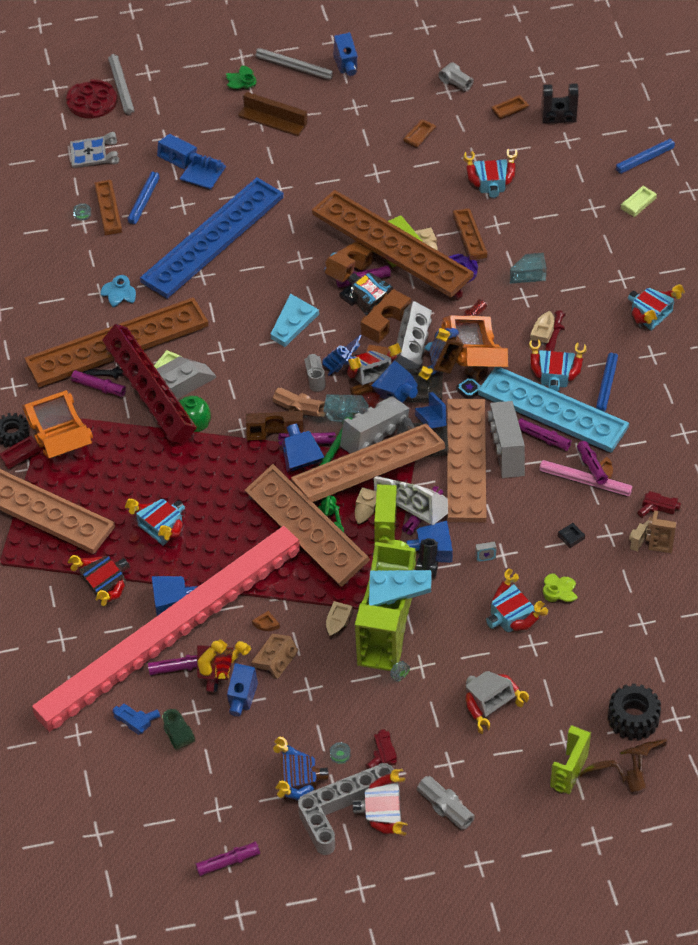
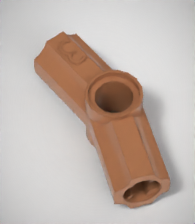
M278 387L273 396V402L289 409V412L302 411L303 415L324 417L327 413L325 401L312 400L303 393L296 395L284 388Z

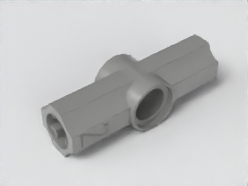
M426 776L417 786V791L432 803L433 809L440 816H447L461 830L467 829L471 825L475 815L460 803L458 796L451 789L445 790L431 776Z

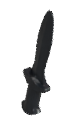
M119 366L110 370L89 369L82 372L88 375H113L114 379L124 376L123 370Z

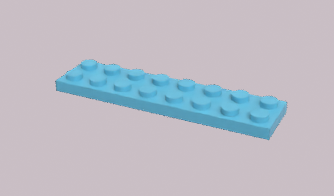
M495 367L478 390V395L494 402L513 401L516 412L578 439L587 441L612 453L629 428V422L501 367Z

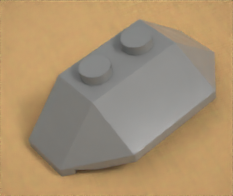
M180 356L157 368V371L177 399L216 378V375L206 364Z

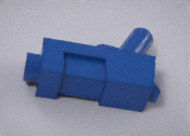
M125 703L120 707H114L112 711L117 721L123 722L138 735L151 726V720L160 717L158 709L145 714L143 711L136 712Z

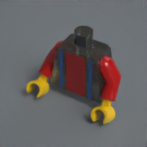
M72 555L68 563H73L71 570L76 571L78 567L81 568L79 571L82 579L96 595L95 600L101 601L102 606H105L107 602L120 598L126 583L122 572L130 567L124 557L116 563L109 556L80 558Z

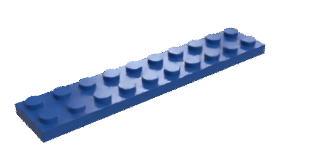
M256 177L140 277V282L168 299L283 199V192Z

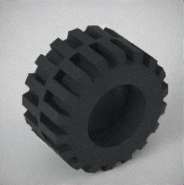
M626 684L623 685V689L620 687L616 689V693L611 695L608 709L609 726L613 728V732L615 734L620 733L622 738L628 737V740H633V738L642 740V737L648 738L650 733L653 734L656 728H658L661 712V702L658 700V695L656 693L652 694V689H646L645 685L636 686V684H631V686H628ZM637 709L643 712V714L631 715L625 710Z

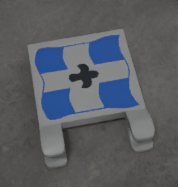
M110 132L102 137L70 142L72 167L77 168L101 163L117 164L119 162L118 153L112 151L106 155L105 144L115 145L117 143L116 134Z

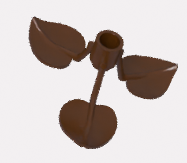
M667 740L649 741L619 752L620 755L631 754L633 769L627 770V775L624 774L615 760H605L589 765L579 776L581 777L588 771L615 767L622 776L623 781H627L630 792L646 788L643 777L642 755L647 756L649 750L658 745L666 746ZM635 754H638V767Z

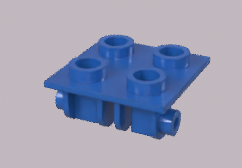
M191 153L189 160L192 161L180 177V180L212 189L226 168V165L221 160Z
M359 335L347 346H338L323 358L322 365L330 370L328 376L333 372H339L343 364L347 365L349 363L348 360L353 358L351 356L352 352H355L360 345L358 341L362 335Z

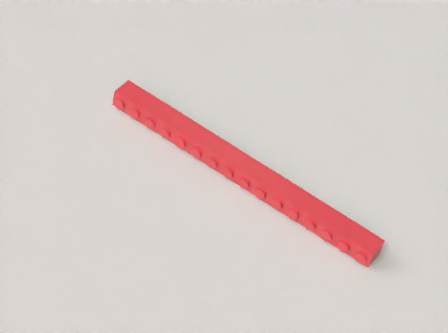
M282 526L32 705L34 717L48 732L59 728L64 721L77 715L82 708L92 704L97 697L110 691L118 682L124 681L129 674L139 670L151 658L157 657L161 651L172 646L176 640L189 634L194 627L204 623L212 614L218 613L223 606L233 602L241 593L250 590L255 583L265 579L270 572L280 568L288 559L294 558L300 551L299 539L285 526Z

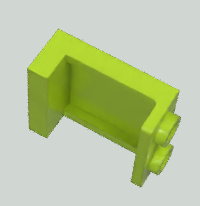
M574 726L570 727L566 755L570 756L566 765L554 762L552 765L550 787L556 791L567 794L571 793L589 754L590 732Z

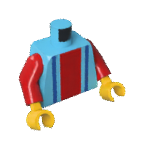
M509 149L507 150L509 162L506 159L474 161L473 164L474 152L471 151V158H467L465 152L463 160L467 162L468 180L475 187H478L481 193H489L490 197L495 198L499 196V192L505 191V186L509 185L515 177L516 163H514V159L517 157L516 149L513 156H510Z
M676 285L667 292L647 288L643 293L639 294L633 290L629 294L628 300L633 302L631 313L637 324H644L652 331L673 312L674 299H680L682 297L681 294L685 293L683 286Z
M538 339L537 347L532 346V340L529 342V348L532 350V354H530L531 370L541 380L542 385L558 392L560 387H567L569 381H573L580 374L583 363L582 355L587 351L585 344L582 351L577 350L579 343L575 345L577 353L575 356V353L542 350L538 353L541 345L540 340Z
M134 499L127 500L125 508H129L130 514L136 513L138 526L159 543L165 545L170 538L180 536L183 526L181 512L185 509L181 501L177 500L170 505L164 499L147 504H139Z
M512 569L505 571L506 581H502L491 601V616L486 618L490 628L500 624L506 632L528 630L539 619L540 615L545 616L548 614V609L544 607L545 604L542 601L536 602L533 606L515 585H510L511 582L514 583L519 579L517 573L510 578L513 572Z

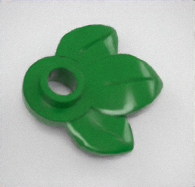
M244 65L240 67L239 73H226L227 80L229 81L227 86L232 89L252 88L257 83L253 70Z

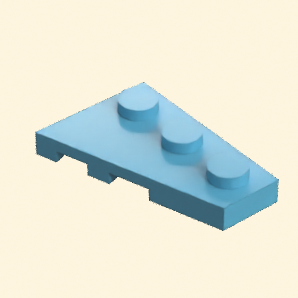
M290 294L271 332V339L286 347L319 315V309Z
M431 570L370 571L369 605L379 606L385 603L389 605L402 598L410 599L430 593Z

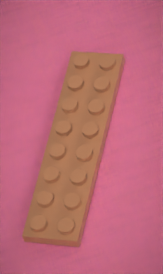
M447 399V522L486 523L485 399Z
M423 424L291 477V482L308 500L315 502L445 449V442L427 424Z
M274 464L245 489L246 493L280 527L285 526L299 539V545L341 587L370 561L369 557L311 500H308Z
M0 469L1 511L92 554L97 551L115 528V522Z

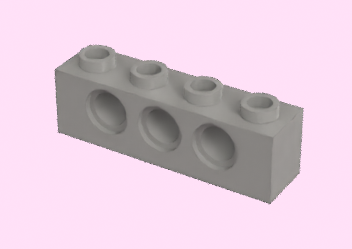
M412 301L404 310L397 343L402 353L396 355L395 361L410 374L415 369H419L423 360L421 357L425 351L424 343L429 335L427 330L432 321L430 318L432 310L415 301Z

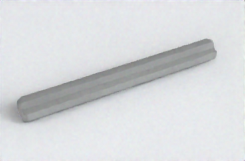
M261 48L256 51L257 58L327 80L332 78L333 71Z
M111 54L108 60L124 112L131 115L134 112L122 68L118 56Z

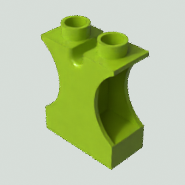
M390 540L387 543L375 542L371 571L415 569V548H410L408 544L400 540ZM369 578L366 594L362 603H360L355 622L357 666L397 672L412 598H402L389 605L387 603L379 606L369 605Z

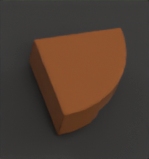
M606 457L599 464L608 476L607 478L611 479L613 476V466L611 460Z
M269 611L252 620V625L262 631H274L280 628V624Z

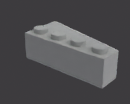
M391 396L377 403L375 408H367L364 414L357 413L354 415V419H345L340 446L351 454L381 442L386 436L392 435L399 428L404 417L409 418V407Z
M513 401L490 403L487 419L490 422V431L493 433V442L496 445L502 478L525 476V445Z

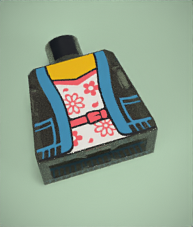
M353 273L348 278V282L352 284L350 297L354 299L365 315H368L373 307L378 305L383 297L393 290V286L372 273H367L362 278Z

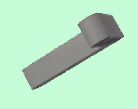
M385 763L377 765L299 798V817L320 854L328 855L335 850V834L325 815L352 805L353 800H365V790L381 776L390 774L393 770L391 765Z

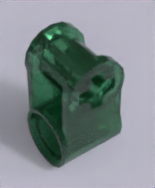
M176 709L165 711L163 714L164 731L168 735L174 749L179 750L195 742V736L180 712Z

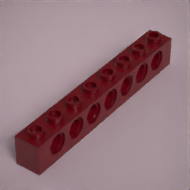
M114 324L102 339L107 351L113 355L115 363L122 368L124 376L130 380L131 386L139 393L140 399L148 406V411L156 418L159 427L165 431L167 439L173 443L184 444L196 430V425L128 327Z

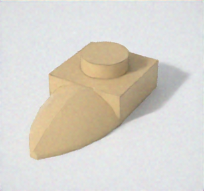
M432 228L415 231L425 244L437 250V239Z
M551 311L544 313L538 318L530 334V340L538 341L539 339L543 343L549 342L554 331V316Z
M366 488L361 489L355 508V518L358 524L366 521L374 513L377 491Z
M648 521L644 524L640 523L636 530H632L629 537L631 541L630 549L638 552L647 536V530H650L647 529Z
M333 602L326 620V628L330 636L340 631L344 626H347L353 612V606Z

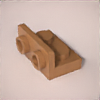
M654 510L653 517H649L647 529H651L647 530L646 541L649 542L648 550L672 553L676 522L657 519L658 511Z
M272 634L251 663L255 668L270 670L274 678H279L298 652V648L291 636Z

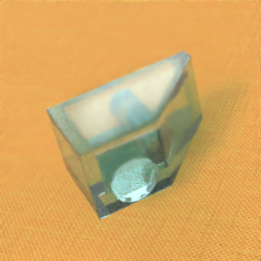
M544 253L525 254L510 268V284L546 281L547 268Z

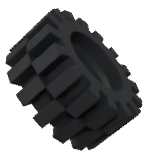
M7 413V417L5 415L1 416L0 445H4L5 448L8 445L12 447L30 436L28 422L25 417L23 418V415L20 414L18 416L17 413H14L11 416V413ZM11 428L19 429L14 433L5 432L6 430Z

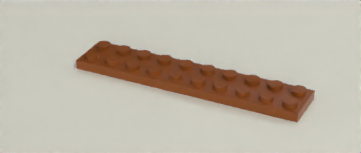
M336 190L331 192L312 209L313 216L450 298L473 278V271Z
M194 297L118 324L128 327L143 350L209 326L208 320ZM112 327L25 357V363L38 388L70 377L75 370L83 372L114 361L115 358L107 351L106 345L102 341Z

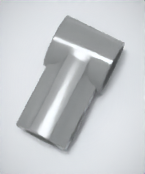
M451 62L438 73L443 83L448 84L451 82L466 92L473 84V78L461 72L459 66L454 62Z
M316 354L308 355L304 362L309 380V388L315 392L322 391L326 383L320 356Z

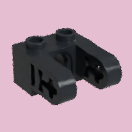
M578 83L569 84L568 96L553 98L552 84L543 85L541 99L542 123L577 122Z

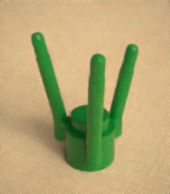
M332 495L322 498L321 505L318 508L326 516L335 513L336 521L341 524L336 498Z

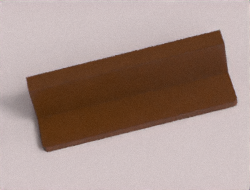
M249 92L243 95L244 107L238 114L240 118L295 136H299L308 124L307 111Z

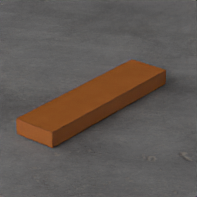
M112 180L94 182L105 236L122 233Z
M470 208L453 210V218L469 259L487 258L488 253Z

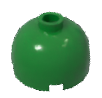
M186 396L179 400L197 427L194 432H201L206 429L211 420L208 403L198 396Z

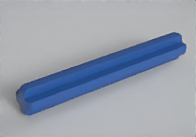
M672 139L663 141L616 164V170L619 173H623L673 149L675 143Z
M153 171L150 173L128 216L129 223H137L160 178L158 172L155 173Z
M612 352L607 357L596 409L603 412L607 408L618 355Z

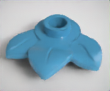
M118 275L112 282L106 283L100 293L101 296H108L112 307H116L123 299L129 303H134L136 298L135 289L130 286L128 277L124 275Z

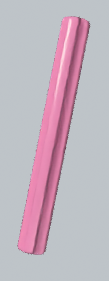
M542 460L540 464V471L625 496H630L632 492V486L629 484L608 479L605 484L599 485L593 474Z

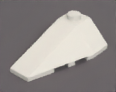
M378 476L374 478V491H377V484L397 485V506L431 525H434L448 514V499L433 490Z

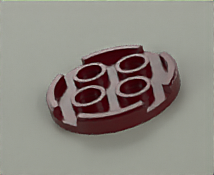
M90 79L89 82L77 83L69 89L66 95L67 107L78 117L87 119L99 118L109 114L115 108L117 94L111 84L102 80Z

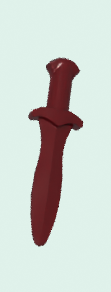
M561 310L554 313V331L549 342L546 344L545 351H554L558 333L560 330H565L564 326L561 325L565 313Z

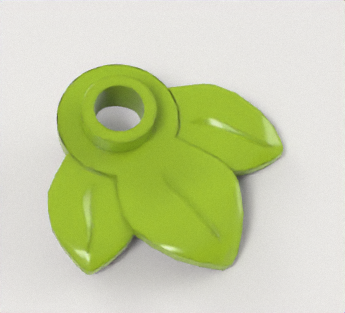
M554 573L545 577L543 596L546 600L555 602L561 599L565 602H571L578 598L572 592L576 586L574 579L569 577L559 578Z

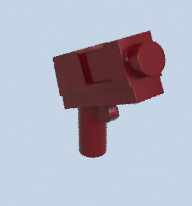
M649 491L645 493L642 508L637 513L640 517H644L650 511L654 512L655 510L674 515L676 510H680L681 503L678 502V498H669Z
M381 729L378 731V734H374L377 751L373 752L375 758L366 764L367 769L384 763L389 765H396L397 755L391 743L390 732Z

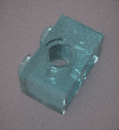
M327 394L323 412L330 421H343L345 417L353 418L357 413L364 414L369 405L362 395Z

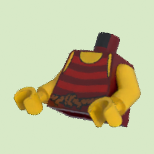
M222 640L214 641L211 646L197 645V677L207 679L206 691L218 692L219 680L229 679L231 663L239 657L238 654L247 655L250 652L251 647L243 641L237 642L235 650L227 647L228 645Z

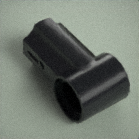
M427 538L421 540L419 558L416 564V570H431L432 578H436L438 561H436L438 542L434 539Z

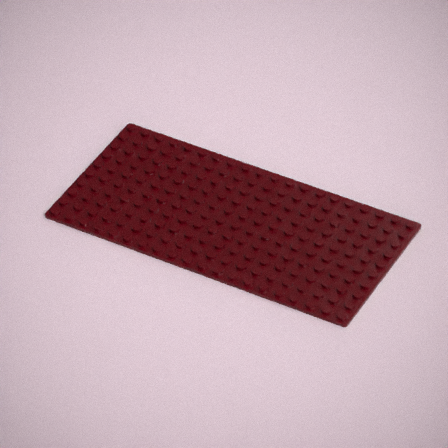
M45 415L41 427L44 430L70 421L72 418ZM80 418L82 423L87 428H90L92 432V443L51 458H47L44 455L43 450L45 448L41 447V451L31 457L25 481L115 522V528L97 551L92 554L13 516L0 563L3 566L83 575L92 568L78 567L76 571H72L71 566L73 563H68L72 555L80 558L103 557L106 559L110 557L106 563L112 560L119 568V571L107 579H111L122 572L117 577L120 580L152 584V576L184 577L185 587H199L281 528L246 493L245 489L272 464L291 481V477L316 468L321 462L287 472L283 447L277 441L247 440V438L193 432L184 444L173 443L167 439L166 433L162 428ZM319 447L325 457L330 448ZM338 449L331 461L350 453L345 449ZM415 461L378 475V477L411 484ZM374 478L332 495L336 498V505L339 506L344 534L370 559L342 587L300 546V551L294 558L288 559L280 568L270 572L265 579L259 580L250 590L244 591L240 595L332 606L335 601L353 606V609L359 610L360 603H362L366 594L373 562L375 511L370 518L358 524L355 518L356 500L362 488L374 490ZM134 499L139 504H147L164 499L170 505L177 500L181 501L185 509L181 512L183 526L180 536L170 538L165 545L159 543L138 526L136 513L130 514L129 508H125L127 500ZM321 499L313 503L318 507L321 505ZM397 506L395 540L401 541L406 510ZM335 513L327 516L333 523L337 522ZM125 558L128 564L122 568L118 561ZM98 568L94 569L93 571H91L90 573H88L86 576H90L92 573H94L95 571H97Z

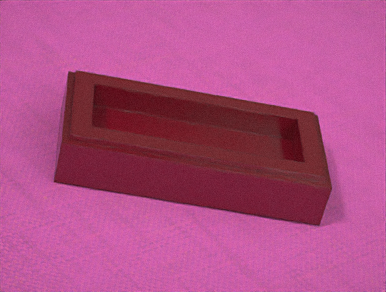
M31 435L1 452L0 458L7 469H10L38 453L41 449Z

